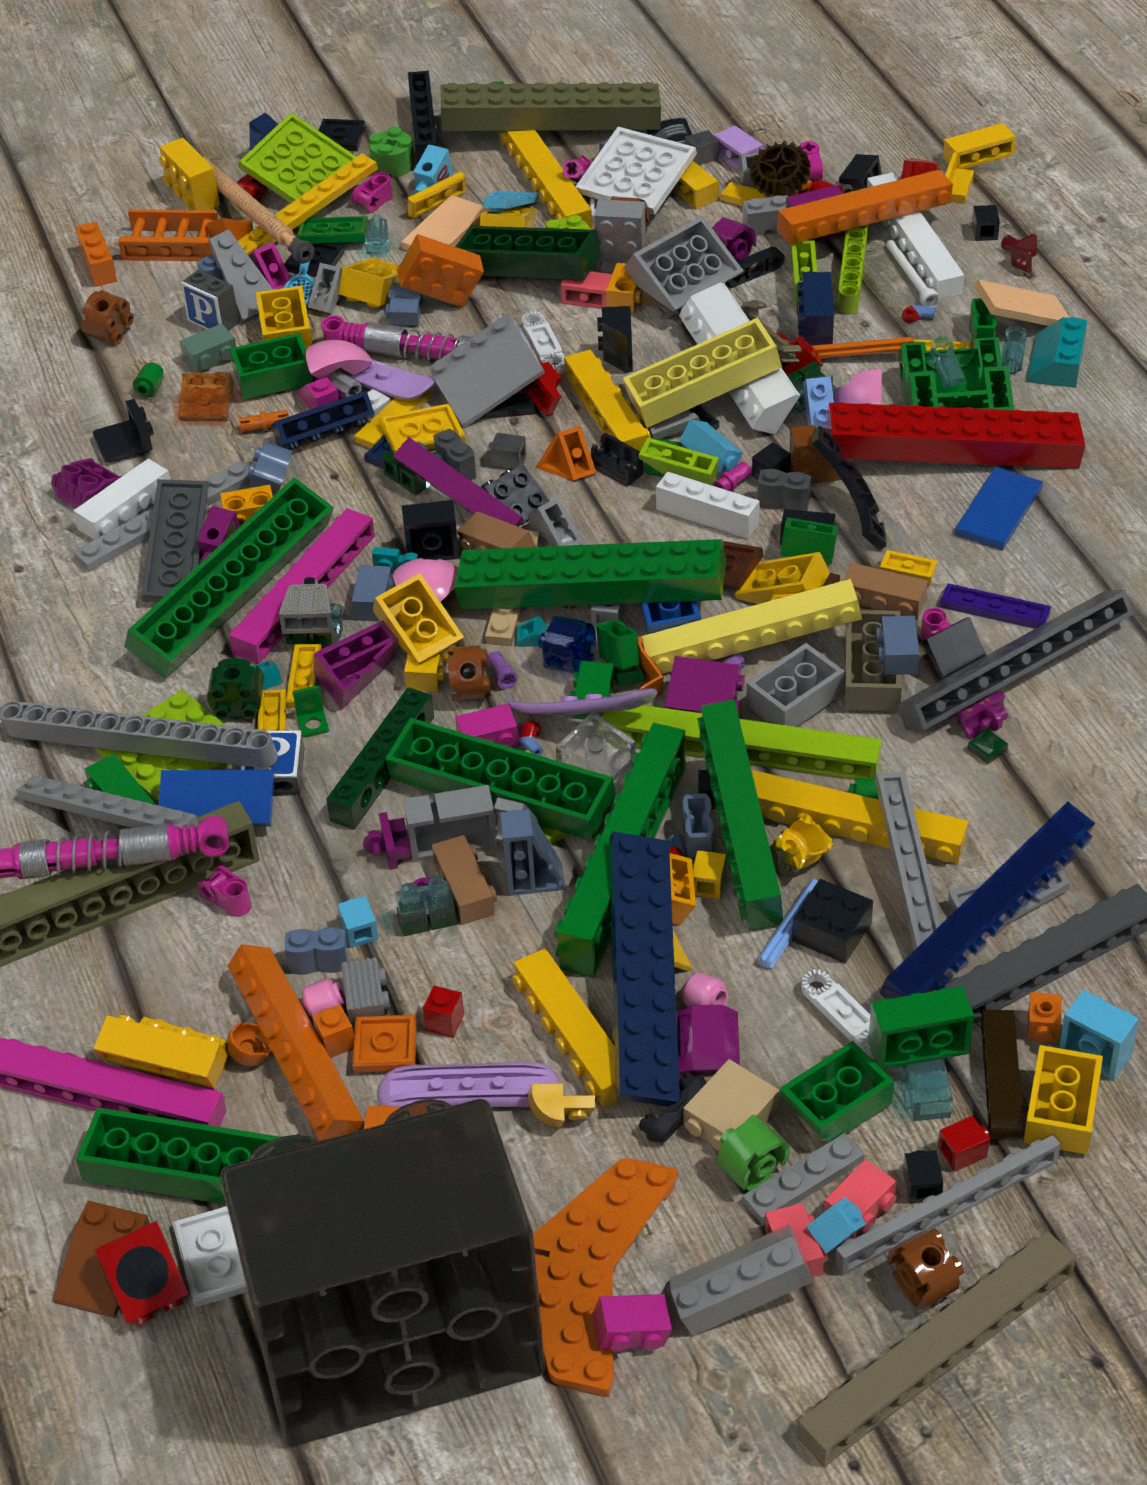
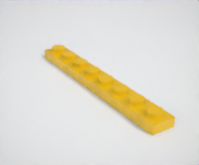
M361 153L274 216L293 230L378 169L377 163ZM260 226L238 240V243L247 255L258 248L276 242Z

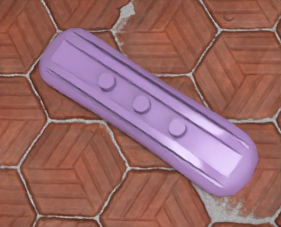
M373 359L374 364L355 376L340 367L342 372L359 382L361 386L375 389L398 400H414L435 385L433 377L404 371Z
M653 688L603 698L602 694H588L582 700H578L577 696H564L558 702L524 703L508 700L507 703L512 709L528 714L543 716L577 715L635 709L655 699L658 691Z
M526 1061L485 1064L408 1065L395 1068L385 1075L380 1084L378 1098L380 1105L391 1107L418 1106L431 1109L456 1107L530 1108L528 1090L531 1084L559 1083V1079L552 1068L542 1063Z

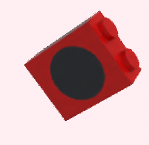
M157 1221L151 1222L93 1250L124 1323L133 1321L134 1326H138L152 1319L151 1312L164 1307L166 1312L184 1303L182 1297L189 1294Z

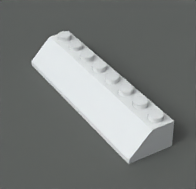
M721 282L690 296L679 314V317L697 344L750 321L727 286ZM782 368L729 391L730 396L751 428L771 434L777 433L800 397V394Z

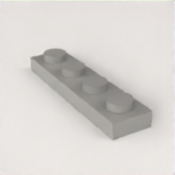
M843 1133L744 1194L743 1204L763 1225L765 1224V1212L797 1204L864 1161L865 1154Z

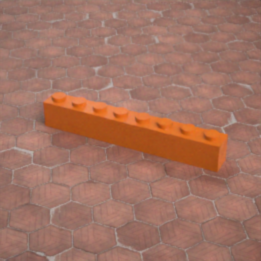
M940 170L781 209L778 210L776 230L790 245L950 204L953 183Z
M241 944L227 966L320 1142L350 1143L365 1121L275 955L269 947Z

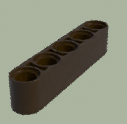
M982 1010L981 1035L990 1140H1022L1023 1113L1014 1010Z

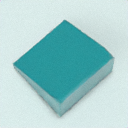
M540 616L517 625L516 645L518 647L549 645V626Z
M267 660L256 664L264 674L263 690L282 683L278 666L273 661Z

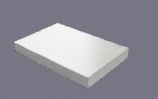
M235 1204L172 1222L194 1308L259 1289Z

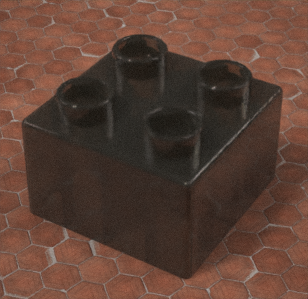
M436 1099L414 1101L394 1111L382 1125L322 1141L304 1135L279 1137L266 1142L256 1149L247 1161L228 1165L222 1169L220 1180L284 1442L287 1446H298L536 1378L545 1372L546 1366L533 1230L491 1106L487 1100L476 1099L454 1106L443 1100Z

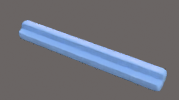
M816 879L809 881L759 955V964L761 966H765L768 969L772 968L792 940L793 918L818 882Z

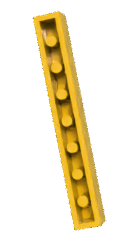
M535 130L500 132L501 144L507 147L508 153L511 157H514L517 167L523 170L526 180L529 179L533 190L538 192L541 202L547 205L550 215H554L556 220L568 218L571 215H579L582 221L586 222L590 229H592L591 208L572 181L563 174L564 170Z
M751 770L764 819L791 825L799 820L803 814H809L810 822L814 821L816 824H819L821 829L829 835H836L890 849L878 799ZM913 808L925 857L958 865L967 841L969 821Z

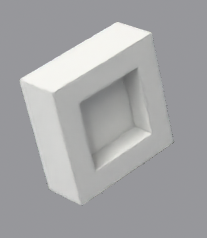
M375 389L368 392L375 412L372 417H375L391 402V399Z

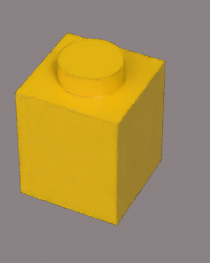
M697 850L693 867L695 896L720 899L726 876V854Z

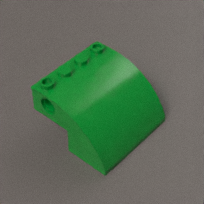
M999 337L974 339L972 348L926 351L925 342L901 344L898 362L905 406L919 405L925 407L944 406L948 408L969 407L972 409L1014 410L1009 366H1002Z

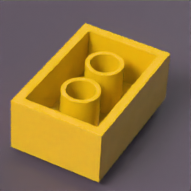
M183 137L159 146L161 153L159 161L164 170L162 175L163 182L166 187H170L177 198H181L187 208L191 210H210L220 206L214 168Z
M296 286L256 292L263 341L300 333L307 350L312 345L303 287Z
M1039 1045L1024 1143L1031 1144L1036 1140H1044L1053 1135L1060 1143V1150L1088 1155L1103 1056Z

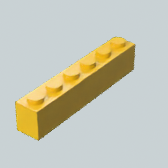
M591 349L565 356V377L603 434L606 432L636 450L641 451L647 437L651 438L650 432L642 426L638 414H634L631 410V405L627 399L623 398L619 386L612 382L609 371L604 370L600 358H596Z
M546 948L513 962L515 975L512 976V981L516 990L519 993H524L531 1012L538 1013L544 1031L547 1034L551 1033L560 1054L562 1056L566 1055L569 1058L573 1073L576 1077H582L588 1095H595L602 1108L619 1101L616 1100L615 1046Z

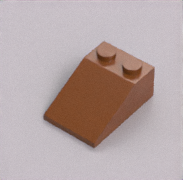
M88 1200L74 1227L53 1298L54 1303L115 1318L119 1309L93 1250L149 1224L148 1215Z

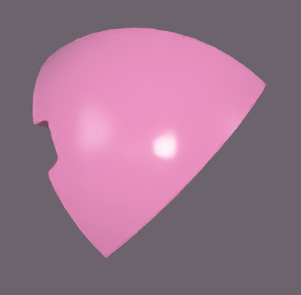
M324 340L309 346L306 350V360L310 373L319 379L324 378L340 367L355 376L374 364L370 356L361 347L348 341Z
M881 369L868 370L853 375L849 383L844 387L839 386L833 394L834 403L882 405Z
M418 558L406 562L394 570L393 579L397 586L421 573L441 602L454 589L459 567L442 559Z

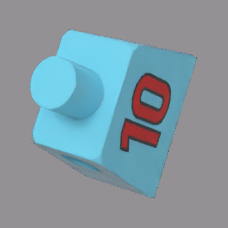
M430 144L427 146L413 173L416 183V189L413 191V194L454 175L448 149Z

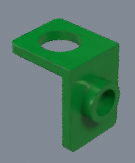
M316 685L294 690L293 698L296 716L302 737L306 738L328 733L329 727L323 710L320 687ZM311 720L321 722V725L315 729L305 726Z

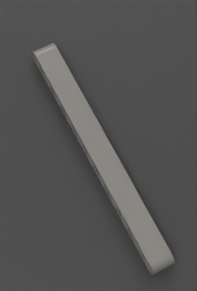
M10 701L0 707V719L7 734L14 738L258 768L269 767L278 759L271 735L264 730Z

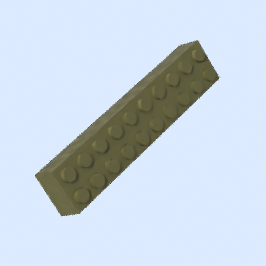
M538 82L534 84H441V131L616 130L617 127L629 130H660L661 100L658 83L632 84L623 82L621 84H610L602 82L599 84H588L580 82L578 84H566L559 82L556 84H544Z
M240 801L197 817L199 823L209 816H219L227 821L229 848L220 856H208L198 849V853H193V850H190V854H186L183 851V855H179L175 860L157 861L156 863L148 862L147 864L142 863L139 865L133 864V866H125L123 859L121 867H119L117 859L106 860V869L103 868L102 861H99L98 866L91 867L90 871L87 867L77 868L75 873L72 872V869L64 870L59 875H52L0 896V967L197 887V883L200 880H206L214 874L216 867L219 865H223L230 872H234L259 862L253 823Z

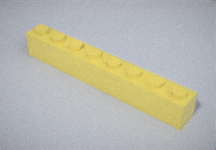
M848 579L644 635L642 639L645 652L661 674L672 671L675 656L711 661L862 619L852 581Z

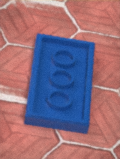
M995 467L956 526L955 535L1004 550L1041 491L1043 481Z
M161 770L158 805L194 814L198 817L240 801L252 821L253 827H271L275 773L274 770Z

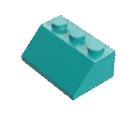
M1062 317L1037 333L1027 382L1076 388L1085 344L1087 320L1076 317Z

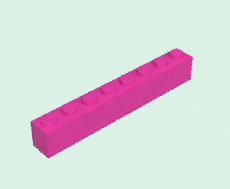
M348 508L338 516L333 524L320 535L319 539L306 550L305 554L291 566L290 570L277 581L268 594L262 597L255 608L247 613L242 622L232 629L229 634L232 653L256 664L261 663L285 636V634H282L279 611L288 587L290 585L302 584L305 578L313 577L318 581V584L327 585L328 589L375 537L373 518Z
M0 1037V1087L93 1111H96L98 1107L217 1127L220 1126L227 1112L223 1093L213 1088H202L190 1085L185 1081H174L162 1078L157 1074H145L134 1071L129 1067H117L106 1064L101 1060H89L78 1057L73 1053H61L50 1050L45 1046H33L22 1043L17 1039L9 1040Z

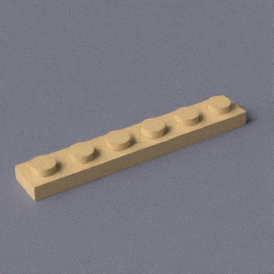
M528 530L536 547H538L540 531ZM522 607L492 609L485 635L486 644L512 646Z

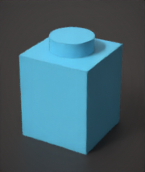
M366 896L337 904L340 923L345 930L350 948L379 940L376 920Z
M845 1197L806 1227L827 1254L866 1225V1222L862 1218L860 1209Z

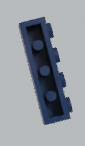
M363 391L275 421L270 427L277 446L286 447V449L291 450L301 446L300 441L309 439L311 443L324 438L322 435L330 431L332 435L341 433L346 430L345 426L353 423L355 427L368 423V418L374 415L375 412L367 391Z

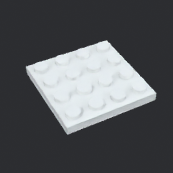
M617 127L575 187L581 195L595 199L611 200L612 196L642 198L647 203L648 213L655 215L696 156V147Z

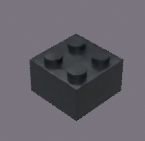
M453 500L401 505L407 553H416L418 555L417 559H459Z
M819 879L793 918L792 942L846 964L872 923L873 900Z

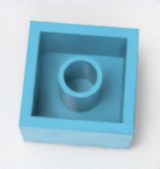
M1083 990L1064 1015L1059 1048L1103 1056L1100 1074L1114 1081L1132 1057L1139 1018L1126 1010H1121L1104 1001L1101 997Z

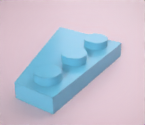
M493 190L484 198V208H489L490 212H503V209L537 202V193Z

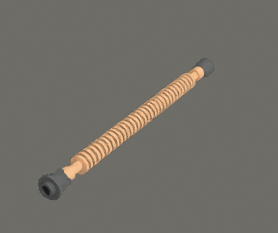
M203 157L214 168L217 190L280 245H286L288 251L298 263L304 264L313 258L315 249L310 242L293 236V231L208 158Z

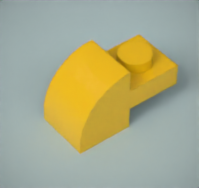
M563 1083L531 1084L528 1090V1102L531 1111L538 1120L551 1127L561 1128L565 1121L564 1116H568L570 1120L586 1119L587 1115H591L595 1109V1095L563 1096Z

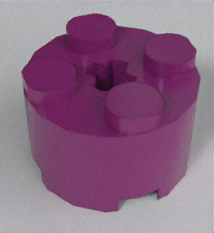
M722 217L712 227L736 261L749 256L752 246L756 247L755 231L742 223Z

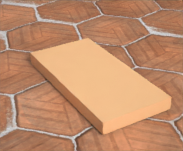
M451 195L401 241V247L408 250L417 234L455 247L470 226H477L480 223V214L488 208Z
M979 279L974 285L992 315L1045 326L1053 324L1062 317L1070 318L1055 295Z

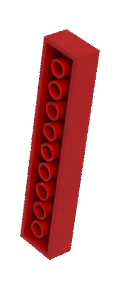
M829 402L825 430L840 445L842 449L839 452L845 459L1080 468L1085 449V440L1079 414L1072 412Z

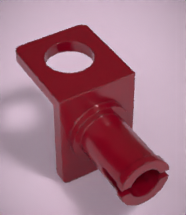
M1031 234L1021 240L1011 235L1005 236L1002 239L1001 247L1011 252V265L1024 272H1032V257L1037 255V236Z

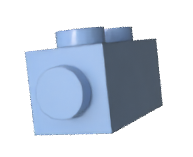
M831 376L805 379L803 381L807 425H815L816 428L820 425L825 429L829 402L834 403Z

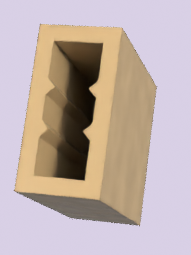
M728 1059L683 1108L684 1127L689 1133L696 1137L700 1136L711 1143L717 1151H720L722 1146L720 1138L727 1129H736L751 1115H756L767 1123L779 1109L780 1090Z

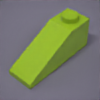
M648 437L639 453V459L663 475L670 472L714 486V481L718 478L719 457Z

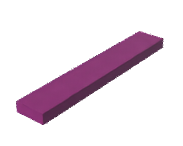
M410 437L393 455L395 460L472 515L478 511L517 527L524 521L518 513Z

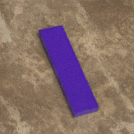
M947 583L940 600L941 608L1035 629L1047 623L1051 613V606L949 583Z

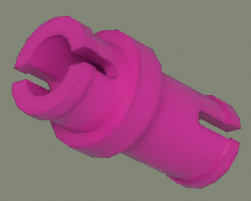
M741 461L729 472H723L720 478L714 481V486L727 491H733L737 488L739 482L752 474L750 465L745 461Z

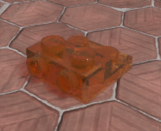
M200 372L182 374L178 411L179 420L228 421L229 405H232L234 386L231 374L216 372L214 374H203Z

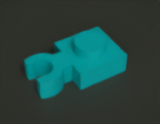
M374 547L372 551L373 566L391 567L392 575L399 566L418 557L416 553L400 555L399 549Z

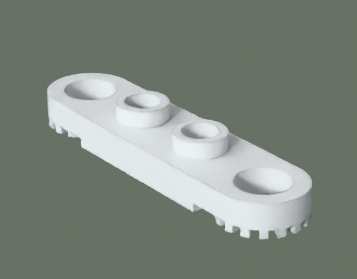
M532 311L530 313L527 312L522 317V328L539 362L559 363L556 366H552L559 375L564 373L565 356L545 316L541 312L537 313V311H534V313Z
M814 969L812 972L808 971L807 974H804L801 983L803 995L850 1041H854L871 1059H874L868 1043L870 1014L840 984H836L825 971L821 972L819 969L815 971ZM815 981L824 984V988L821 987V990L820 988L818 990L814 988L813 990L809 984Z

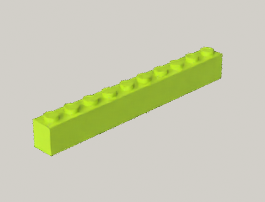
M647 705L630 710L603 712L600 722L601 743L641 748L643 734L649 732L653 723L684 729L686 755L705 757L704 750L701 747L697 718L702 717V713ZM739 719L749 762L752 765L848 779L875 778L878 773L882 739Z

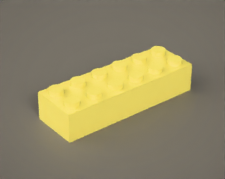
M755 318L625 376L623 380L632 404L646 428L776 371L782 368L777 346L760 320Z

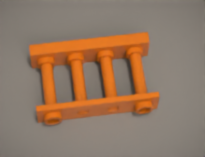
M128 210L131 231L133 232L131 236H120L118 242L122 260L200 261L207 255H213L208 244L210 237H208L207 221L219 219L217 210ZM142 231H155L153 237H141ZM165 231H177L176 237H163ZM187 231H200L198 237H185Z

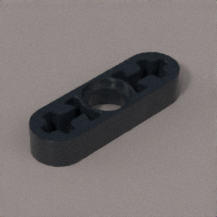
M769 247L737 260L743 272L727 281V283L736 287L775 271L783 265L785 255L778 248ZM758 262L757 266L752 271H750L751 266L754 263Z

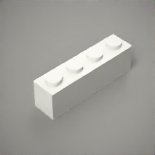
M150 459L145 460L73 510L78 530L95 540L125 524L154 503L157 479L170 480L169 471Z
M667 472L656 486V510L746 539L750 538L759 525V500Z

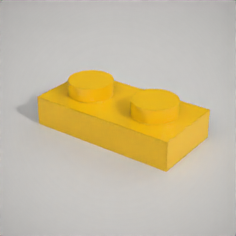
M886 550L880 569L928 580V585H931L938 560Z

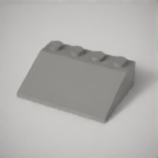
M703 216L633 253L624 267L639 288L673 312L682 308L690 296L720 282L726 283L743 272V269Z
M509 313L497 319L494 323L478 332L475 336L429 367L437 385L464 428L545 373L522 329Z

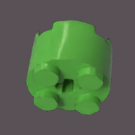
M391 127L388 131L370 135V158L377 163L378 167L374 171L375 173L385 172L391 174L392 177H399L411 171V166L415 164L413 140L410 135L402 132L400 127Z
M751 1115L736 1129L729 1128L720 1138L722 1146L715 1163L743 1190L751 1191L772 1178L770 1174L779 1163L784 1167L790 1155V1146L762 1119L756 1115Z

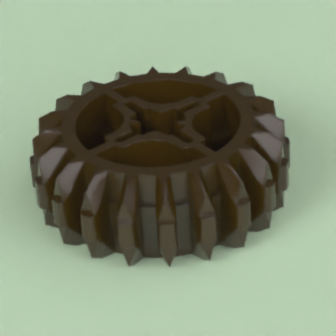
M785 140L782 144H778L775 141L773 146L766 144L765 150L759 149V155H753V162L750 163V177L753 186L758 189L760 194L765 193L767 198L772 194L773 197L778 195L786 196L789 193L794 196L795 190L802 191V185L807 184L808 177L811 174L810 160L806 151H803L801 146L796 147L794 142L787 145Z

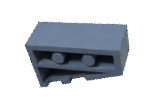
M530 809L500 812L508 896L566 890L563 864Z

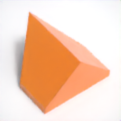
M220 218L207 221L210 238L229 229L238 241L254 229L252 220Z
M581 425L556 433L535 468L571 481L595 474L596 470Z

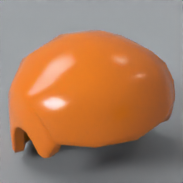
M238 1022L232 1030H229L226 1041L227 1050L235 1062L253 1067L264 1062L271 1054L272 1050L258 1024Z

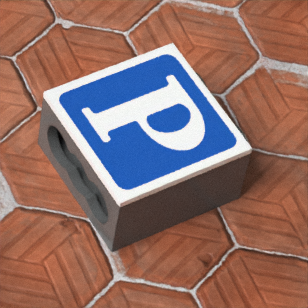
M200 270L195 271L181 282L188 321L205 329L223 324L228 331L239 324L233 285Z
M301 730L267 731L270 733L277 751V761L266 768L241 766V770H274V794H300L305 752Z

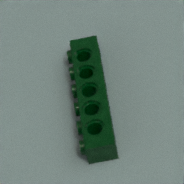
M407 687L326 798L330 822L353 830L356 829L390 781L385 758L408 720L414 718L431 723L434 719L431 694Z

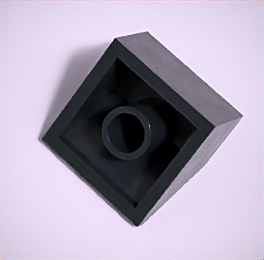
M630 306L601 307L602 317H597L598 332L603 333V336H598V351H603V358L607 363L625 373L632 372Z

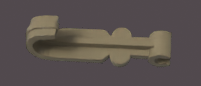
M758 300L747 301L741 305V309L750 321L755 318L760 320L759 309L767 308L766 303ZM762 323L777 346L780 362L798 363L799 359L795 357V352H801L800 346L789 345V341L781 339L778 334Z

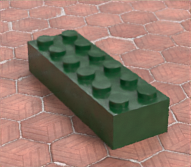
M470 226L455 246L480 255L484 270L482 276L490 277L506 276L511 278L530 277L532 279L585 280L601 255L596 230Z

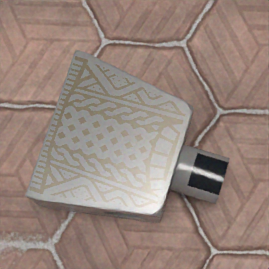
M307 577L302 581V584L290 585L288 587L279 611L282 634L333 633L327 585L318 584L315 578Z

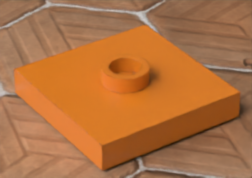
M416 1015L355 1017L354 1073L384 1072L398 1067L415 1065Z

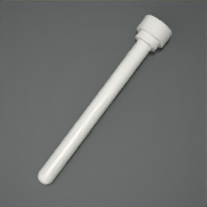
M888 240L886 243L887 248L919 291L921 304L936 308L941 302V297L937 291L926 286L893 240Z

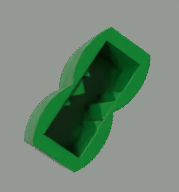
M974 298L971 302L969 320L971 347L974 339L996 336L997 319L995 315L990 313L981 298Z
M609 620L596 624L598 653L601 659L606 660L607 663H613L614 667H617L620 671L631 670L635 665L640 664L637 631L635 629L625 627V624L618 620Z

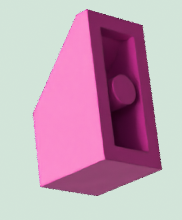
M274 242L251 252L248 256L273 290L284 288L290 276Z
M327 377L307 384L297 391L298 396L309 410L339 400L338 390Z

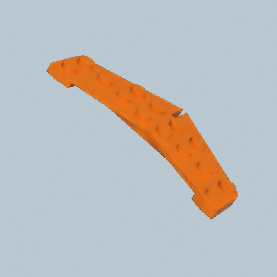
M631 1158L621 1159L521 1244L519 1257L549 1378L556 1385L604 1397L610 1396L613 1386V1351L611 1349L599 1350L592 1313L600 1296H613V1274L615 1268L661 1202L666 1201L674 1190L678 1178L677 1168Z

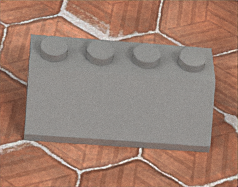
M791 1224L670 1278V1290L682 1322L690 1334L695 1336L814 1282V1279Z

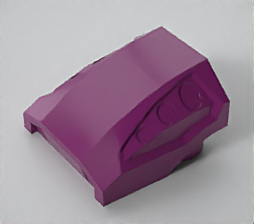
M88 458L74 461L70 465H63L59 473L52 475L51 485L58 499L73 508H77L122 476L116 475L96 463L94 459Z
M691 1005L677 1013L679 1078L688 1072L692 1075L715 1074L728 1059L740 1065L737 1011L725 1005Z

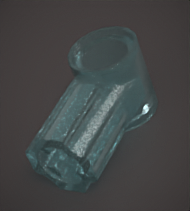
M373 215L368 220V231L365 234L367 254L390 253L387 219L382 218L381 215Z
M1019 326L1007 328L1004 336L1002 366H1009V373L1013 375L1018 371H1022L1027 332Z
M938 336L932 341L928 355L930 361L934 363L944 388H951L963 382L965 378L954 354L952 340L947 336ZM936 348H943L946 353H939L936 351Z

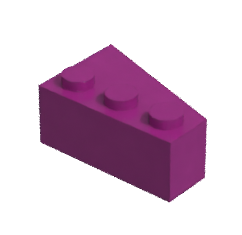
M382 620L315 652L313 673L342 710L395 658L398 639Z

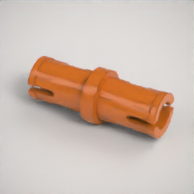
M288 410L271 413L262 411L259 415L239 417L241 432L259 429L268 431L271 428L270 425L275 421L289 417Z

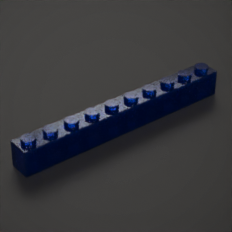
M1067 801L885 979L879 993L884 998L893 999L909 996L914 993H926L943 989L950 979L948 976L953 971L958 974L967 964L968 959L966 958L971 953L976 956L986 945L985 939L989 935L994 938L1005 925L1003 921L1007 917L1012 920L1022 909L1023 905L1021 904L1025 900L1030 902L1034 899L1041 889L1039 886L1043 882L1049 884L1058 873L1057 868L1060 865L1066 867L1076 855L1074 851L1078 847L1083 850L1093 838L1090 833L1095 822Z

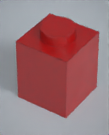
M433 985L422 1008L425 1031L454 1038L464 1017L462 992Z
M973 1115L939 1130L938 1150L954 1172L987 1158L990 1135L983 1125L978 1124Z

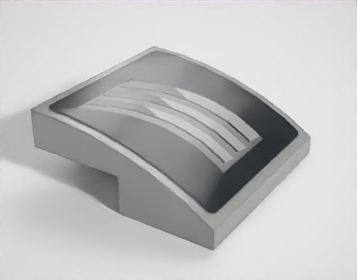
M687 117L661 120L660 130H644L648 135L685 144V136L694 134Z

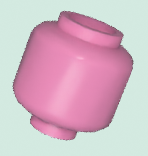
M699 972L692 975L683 984L682 995L686 1008L691 1005L726 1006L728 991L724 982L719 978Z
M323 979L306 986L302 993L303 999L300 1000L305 1013L311 1018L312 1015L320 1013L324 1009L332 1008L339 1004L343 1008V1005L346 1004V998L338 982L333 983L330 979Z

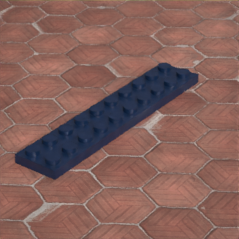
M613 831L609 837L616 1100L668 1107L680 1099L669 841Z

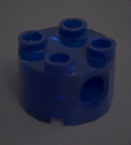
M557 615L553 616L546 633H542L538 641L539 648L543 649L544 668L574 674L575 671L579 672L581 661L592 662L595 653H590L591 646H596L597 640L593 624L582 620Z

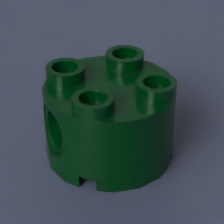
M240 658L223 659L218 662V666L213 667L211 670L207 692V702L214 711V716L220 720L228 718H255L257 711L261 707L264 686L262 670L257 665L255 669L250 666V661Z

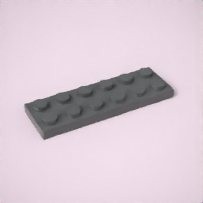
M157 479L142 588V602H159L199 565L201 553L197 539L205 523L209 490L208 481Z

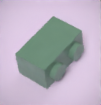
M219 324L180 340L183 360L195 374L232 360L230 348L236 347L235 337L223 324Z

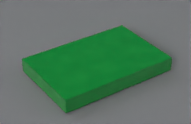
M368 216L308 218L300 224L297 238L308 241L311 244L366 242L369 226Z

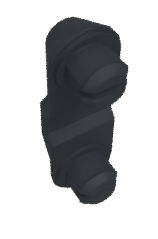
M690 1072L683 1074V1077L679 1079V1090H682L681 1098L675 1104L668 1106L658 1118L649 1113L645 1115V1118L641 1119L639 1128L640 1131L647 1134L648 1141L666 1142L684 1123L683 1108L707 1083L702 1075L695 1077Z

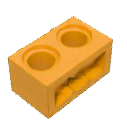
M617 262L606 289V307L630 306L631 312L634 313L637 304H640L642 301L641 288L636 285L624 269L626 263Z
M270 485L220 493L222 507L236 512L240 526L273 497Z

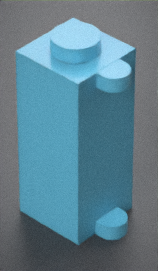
M690 419L679 440L683 448L719 457L718 478H720L723 472H729L736 467L743 454L729 440L707 422Z

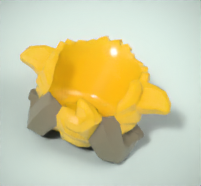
M803 814L799 820L793 822L788 829L781 831V834L773 839V846L777 853L778 870L785 876H793L800 869L809 867L818 861L822 854L827 853V850H831L834 845L833 839L821 829L819 824H816L814 821L810 822L809 814Z

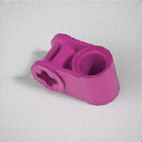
M812 141L801 143L799 146H801L803 151H806L811 164V174L808 180H822L823 164L818 144Z
M385 172L373 174L371 178L353 190L351 195L352 202L356 205L361 204L365 206L369 212L376 211L393 197L390 175Z
M219 865L216 867L214 874L206 880H200L197 883L202 896L228 912L229 915L243 916L251 910L252 904L247 883L244 879L230 872L225 866Z

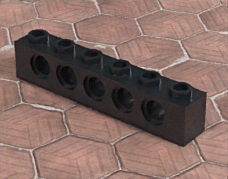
M429 70L408 72L417 164L429 144L437 146Z

